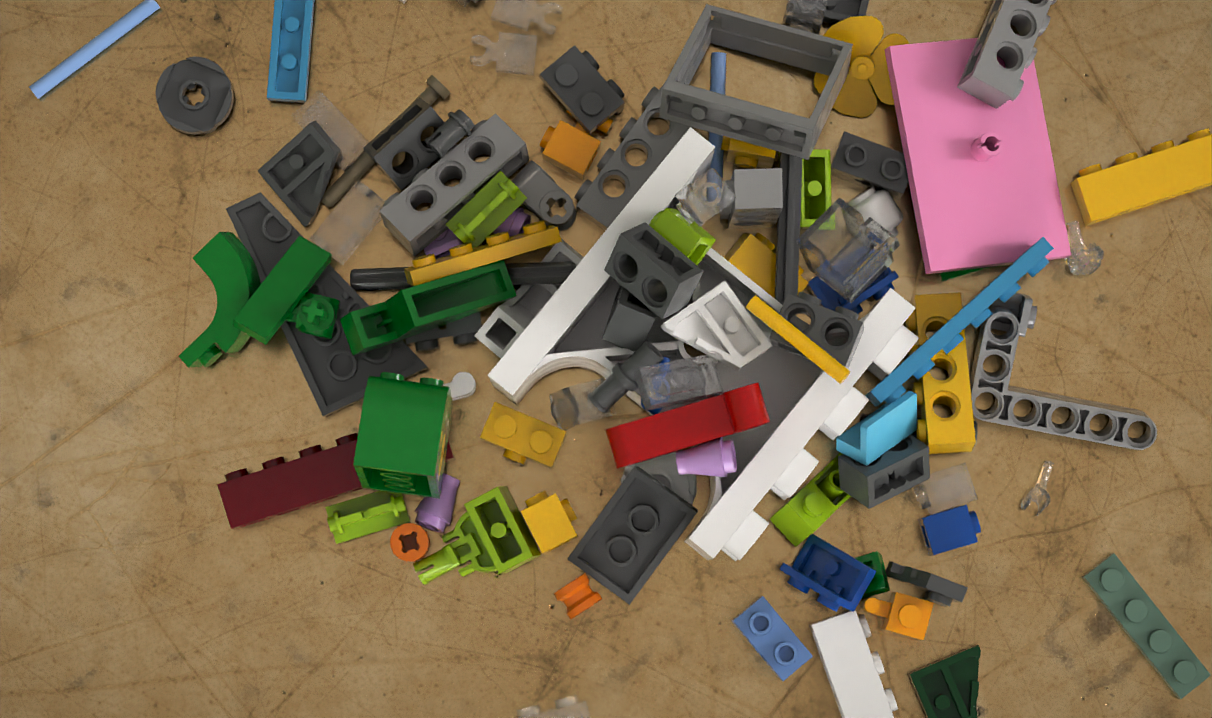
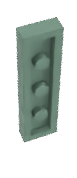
M1111 553L1082 576L1178 699L1185 697L1211 676L1115 553Z

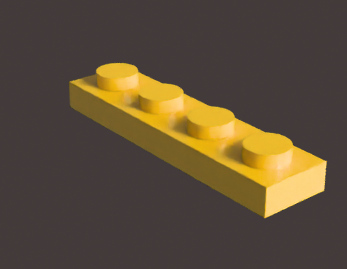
M538 221L523 226L524 233L509 237L508 232H501L486 237L487 244L473 248L471 243H465L449 248L450 255L436 259L434 254H428L412 260L413 266L404 269L407 283L417 286L562 242L558 227L546 226L545 221Z

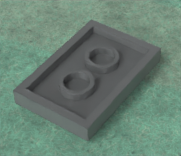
M635 465L567 559L630 605L697 514L698 509Z

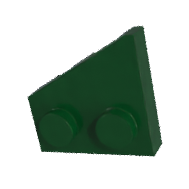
M979 645L972 646L908 673L927 718H977L978 668L981 655Z

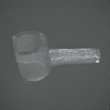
M1044 461L1038 482L1021 501L1022 510H1025L1032 500L1038 505L1036 516H1039L1049 505L1050 496L1046 489L1054 465L1053 462Z

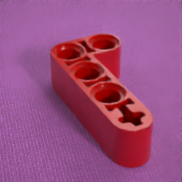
M758 382L727 391L715 397L621 424L605 431L616 468L618 469L768 424L770 418Z

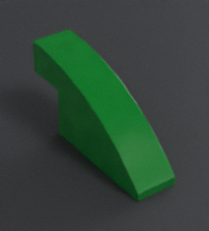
M500 260L403 289L385 302L348 313L340 319V322L354 356L454 322L510 300L517 295L505 262Z

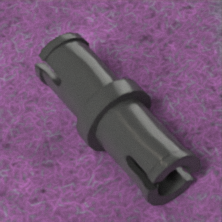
M645 341L623 364L618 362L612 368L613 373L593 392H590L588 398L599 411L607 413L629 390L634 392L640 386L639 381L659 362L664 360L662 354L653 344Z

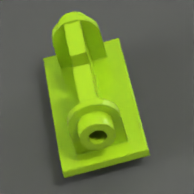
M500 170L445 225L464 244L471 243L473 248L478 247L527 197Z
M380 490L325 507L328 515V525L331 533L333 532L336 544L410 522L402 493Z

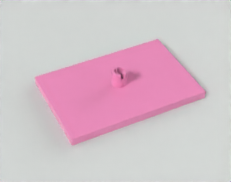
M978 38L894 45L885 49L926 274L1010 265L1042 237L1054 248L1045 256L1048 260L1066 258L1071 255L1034 60L1028 68H1024L1020 78L1024 81V84L1017 98L1014 101L1008 100L996 109L957 88ZM997 56L999 64L1006 68L1004 61Z

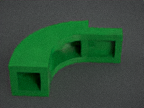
M219 232L193 257L195 262L211 279L215 287L217 309L209 327L179 355L188 368L202 366L206 368L222 355L220 348L225 353L239 352L251 337L234 327L233 319L261 285L253 258L233 232Z

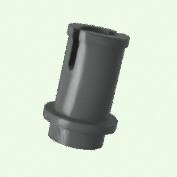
M460 109L455 113L449 112V119L429 138L425 139L426 144L440 158H443L465 135L469 137L472 134L470 130L475 125Z

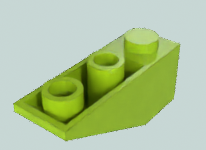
M842 453L833 458L770 518L771 522L795 547L814 533L851 497L840 489L838 456L842 455Z

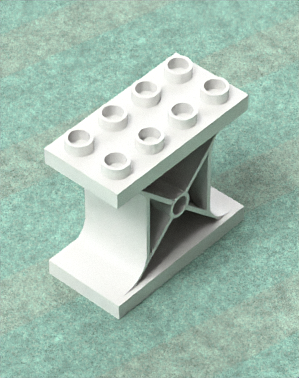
M691 127L488 374L494 388L515 405H518L535 383L554 371L580 367L593 370L607 379L613 373L612 368L618 362L623 364L634 353V351L620 348L612 342L602 339L616 293L620 286L604 269L621 233L645 222L649 225L653 217L660 211H664L666 207L681 210L689 216V196L710 169L715 150L714 145ZM710 248L697 265L704 272L687 306L723 281H726L745 309L748 302L756 295L777 313L780 312L782 308L780 302L714 249ZM890 288L869 313L859 320L864 324V331L848 368L851 372L842 384H839L811 360L773 345L738 371L712 357L707 360L694 359L686 352L683 341L664 332L660 327L680 311L664 319L656 316L645 341L653 344L663 357L671 359L664 381L658 390L668 397L659 413L759 382L770 418L768 424L722 437L723 441L733 440L737 471L728 473L727 477L709 476L710 497L707 508L699 523L684 540L685 543L706 560L714 559L720 550L734 561L741 560L769 525L764 518L753 510L765 494L771 490L784 501L790 498L819 463V460L803 448L815 432L819 429L831 440H834L847 429L869 401L865 395L853 387L865 370H869L882 381L887 374L889 375L917 342L919 337L903 325L916 309L912 304ZM746 309L770 342L769 337L773 329ZM796 315L789 321L800 331H804L810 326V324L802 321ZM835 328L829 331L826 341L832 346H841L847 342L849 334L844 329ZM658 364L639 381L640 386L634 392L629 390L625 394L641 408H643L641 406V399L654 379Z

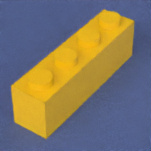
M1209 128L1188 135L1189 142L1177 146L1174 145L1173 140L1151 147L1152 154L1138 158L1137 152L1123 155L1114 159L1115 166L1103 170L1101 164L1079 170L1080 177L1071 182V186L1085 226L1211 186L1212 134Z

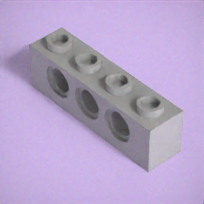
M994 0L957 88L996 109L1008 100L1014 101L1024 84V81L1020 79L1024 68H1028L1036 56L1037 48L1034 47L1036 39L1044 33L1050 22L1051 17L1047 15L1050 5H1053L1057 0H1032V3L1028 0ZM1010 24L1017 28L1019 35L1013 32ZM997 56L1004 61L1006 68L999 64Z
M655 86L650 90L641 104L646 108L638 120L633 117L630 118L619 134L624 140L616 151L611 148L606 151L597 164V167L601 169L598 176L593 182L587 179L574 197L579 200L576 205V211L604 231L607 230L690 128V126L666 120L669 124V130L665 134L654 135L649 131L647 126L649 121L660 116L663 86L660 90ZM633 148H639L646 153L647 161L641 166H632L625 159L626 153ZM610 179L620 180L625 186L624 193L619 197H609L603 191L605 182Z
M496 113L487 121L482 120L472 128V134L469 137L465 138L460 144H455L430 169L425 168L414 177L411 185L401 193L398 192L391 195L385 201L383 208L379 210L384 226L414 257L448 229L445 224L500 170L509 178L530 160L526 143ZM486 154L490 156L483 162L473 161L478 155ZM453 178L461 180L459 184L452 187L444 185ZM421 203L432 204V206L425 211L415 210L416 207Z
M782 168L734 169L731 180H725L722 196H720V218L728 219V229L774 228L783 209Z

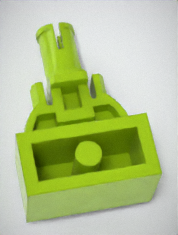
M498 486L464 504L467 511L460 517L454 530L442 536L444 542H449L459 537L458 540L422 560L414 562L413 566L416 572H421L434 565L432 569L418 575L420 581L426 585L429 581L471 561V564L458 570L463 577L474 571H498L499 574L508 573L541 556V553L508 487Z

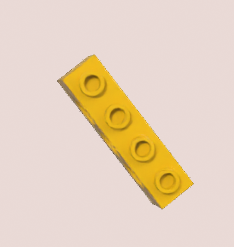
M961 292L914 295L912 305L916 309L907 318L906 328L913 331L919 339L910 349L909 355L928 339L926 332L939 330L962 309ZM965 329L959 333L964 340L948 354L941 349L931 358L935 363L933 367L944 368L948 372L949 378L946 380H936L928 371L918 382H913L912 392L917 394V405H921L922 419L917 420L916 435L918 440L929 446V454L971 452L976 442ZM945 404L951 408L953 415L948 418H941L934 413L933 406Z

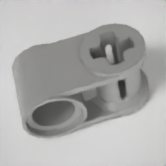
M531 160L512 180L527 197L521 205L528 211H531L541 221H545L546 226H556L559 231L567 230L576 220L577 213L573 200L538 164ZM553 205L558 208L564 205L566 214L563 217L558 214L553 216L550 208Z

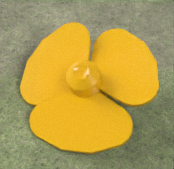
M850 16L833 24L823 35L853 44L850 59L851 66H849L848 75L833 105V108L841 114L860 118L868 117L876 109V95L881 102L887 105H894L885 49L889 46L909 44V41L905 36L896 33L887 35L881 41L884 29L881 21L876 17ZM816 72L814 86L821 95L829 76Z

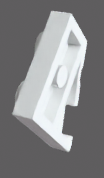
M726 281L720 283L660 326L664 332L736 371L772 347L769 340Z

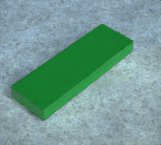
M299 235L235 316L233 326L266 345L301 301V298L305 296L330 264L332 254Z

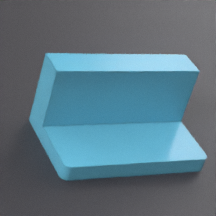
M908 391L890 405L885 403L837 437L836 450L866 466L917 430V394Z

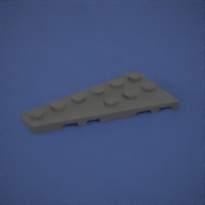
M261 192L226 208L242 244L254 260L260 282L262 283L299 235L303 236ZM330 264L307 293L322 295L340 301L332 339L299 332L296 329L295 322L285 320L281 325L323 417L364 399L369 376L380 377L381 372L401 374L406 379L428 369L427 365L403 340L361 354L352 355L340 319L352 311L369 307V305Z

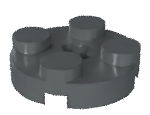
M194 56L186 58L187 60L179 61L176 64L173 63L163 71L156 86V100L160 112L165 120L180 132L193 135L212 133L218 126L223 124L232 110L234 95L231 81L218 64L203 57ZM196 86L202 87L201 94L205 96L203 102H197L195 106L189 105L190 99L185 96V92L187 89L194 91Z

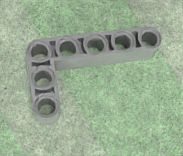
M996 306L990 309L992 314L981 323L970 376L973 415L977 419L1134 450H1144L1155 442L1157 437L1155 423L1145 412L1138 409L1009 385L1020 333V324L1014 313L1008 308ZM998 317H1007L1011 321L1009 331L1003 335H996L991 332V324ZM990 355H999L1003 358L1002 367L996 372H987L983 369V362ZM990 392L994 394L995 402L991 408L981 410L975 406V400L981 393ZM1022 399L1032 401L1033 409L1027 416L1019 417L1013 413V408L1018 401ZM1056 408H1070L1071 415L1065 423L1056 424L1051 421L1052 413ZM1095 415H1108L1109 422L1103 430L1094 431L1090 429V421ZM1136 421L1145 422L1146 431L1141 437L1131 438L1128 436V428L1132 423Z

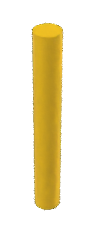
M755 295L748 302L746 309L839 384H842L851 371L758 296Z

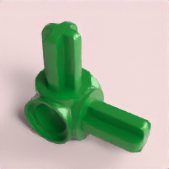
M306 293L286 320L295 322L296 329L299 332L332 339L340 301L322 295Z

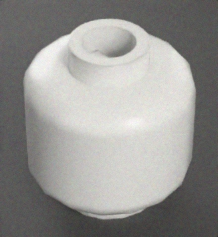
M871 187L848 202L850 209L846 213V219L863 243H871L877 240L881 246L899 234L896 227L902 222L903 213L888 191L884 189L876 191L874 187Z

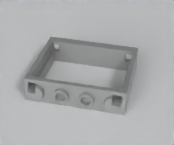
M706 4L662 88L659 118L809 160L848 75L853 44ZM710 43L829 76L810 119L689 84Z

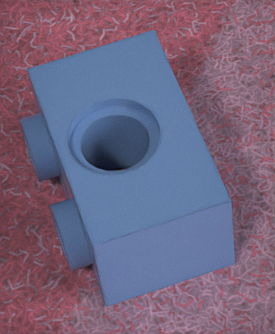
M763 596L758 597L731 620L781 681L786 680L813 657Z

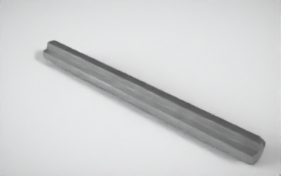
M571 261L505 264L513 285L563 284L576 268L575 264ZM408 267L353 269L350 273V284L356 291L407 289L413 287L407 283L404 269Z

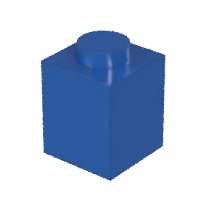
M967 505L918 519L929 556L978 542L976 534L981 533L976 512L974 510L969 512Z

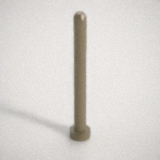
M431 75L425 81L429 86L410 106L419 98L431 106L439 97L445 100L451 93L437 78ZM364 152L324 193L321 202L328 208L334 206L375 164L372 158Z

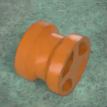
M404 523L393 531L390 538V547L394 555L406 562H416L428 553L430 537L423 527L414 523Z
M586 573L554 593L557 600L563 601L566 605V614L570 620L602 599L598 592L592 591L590 588V579Z

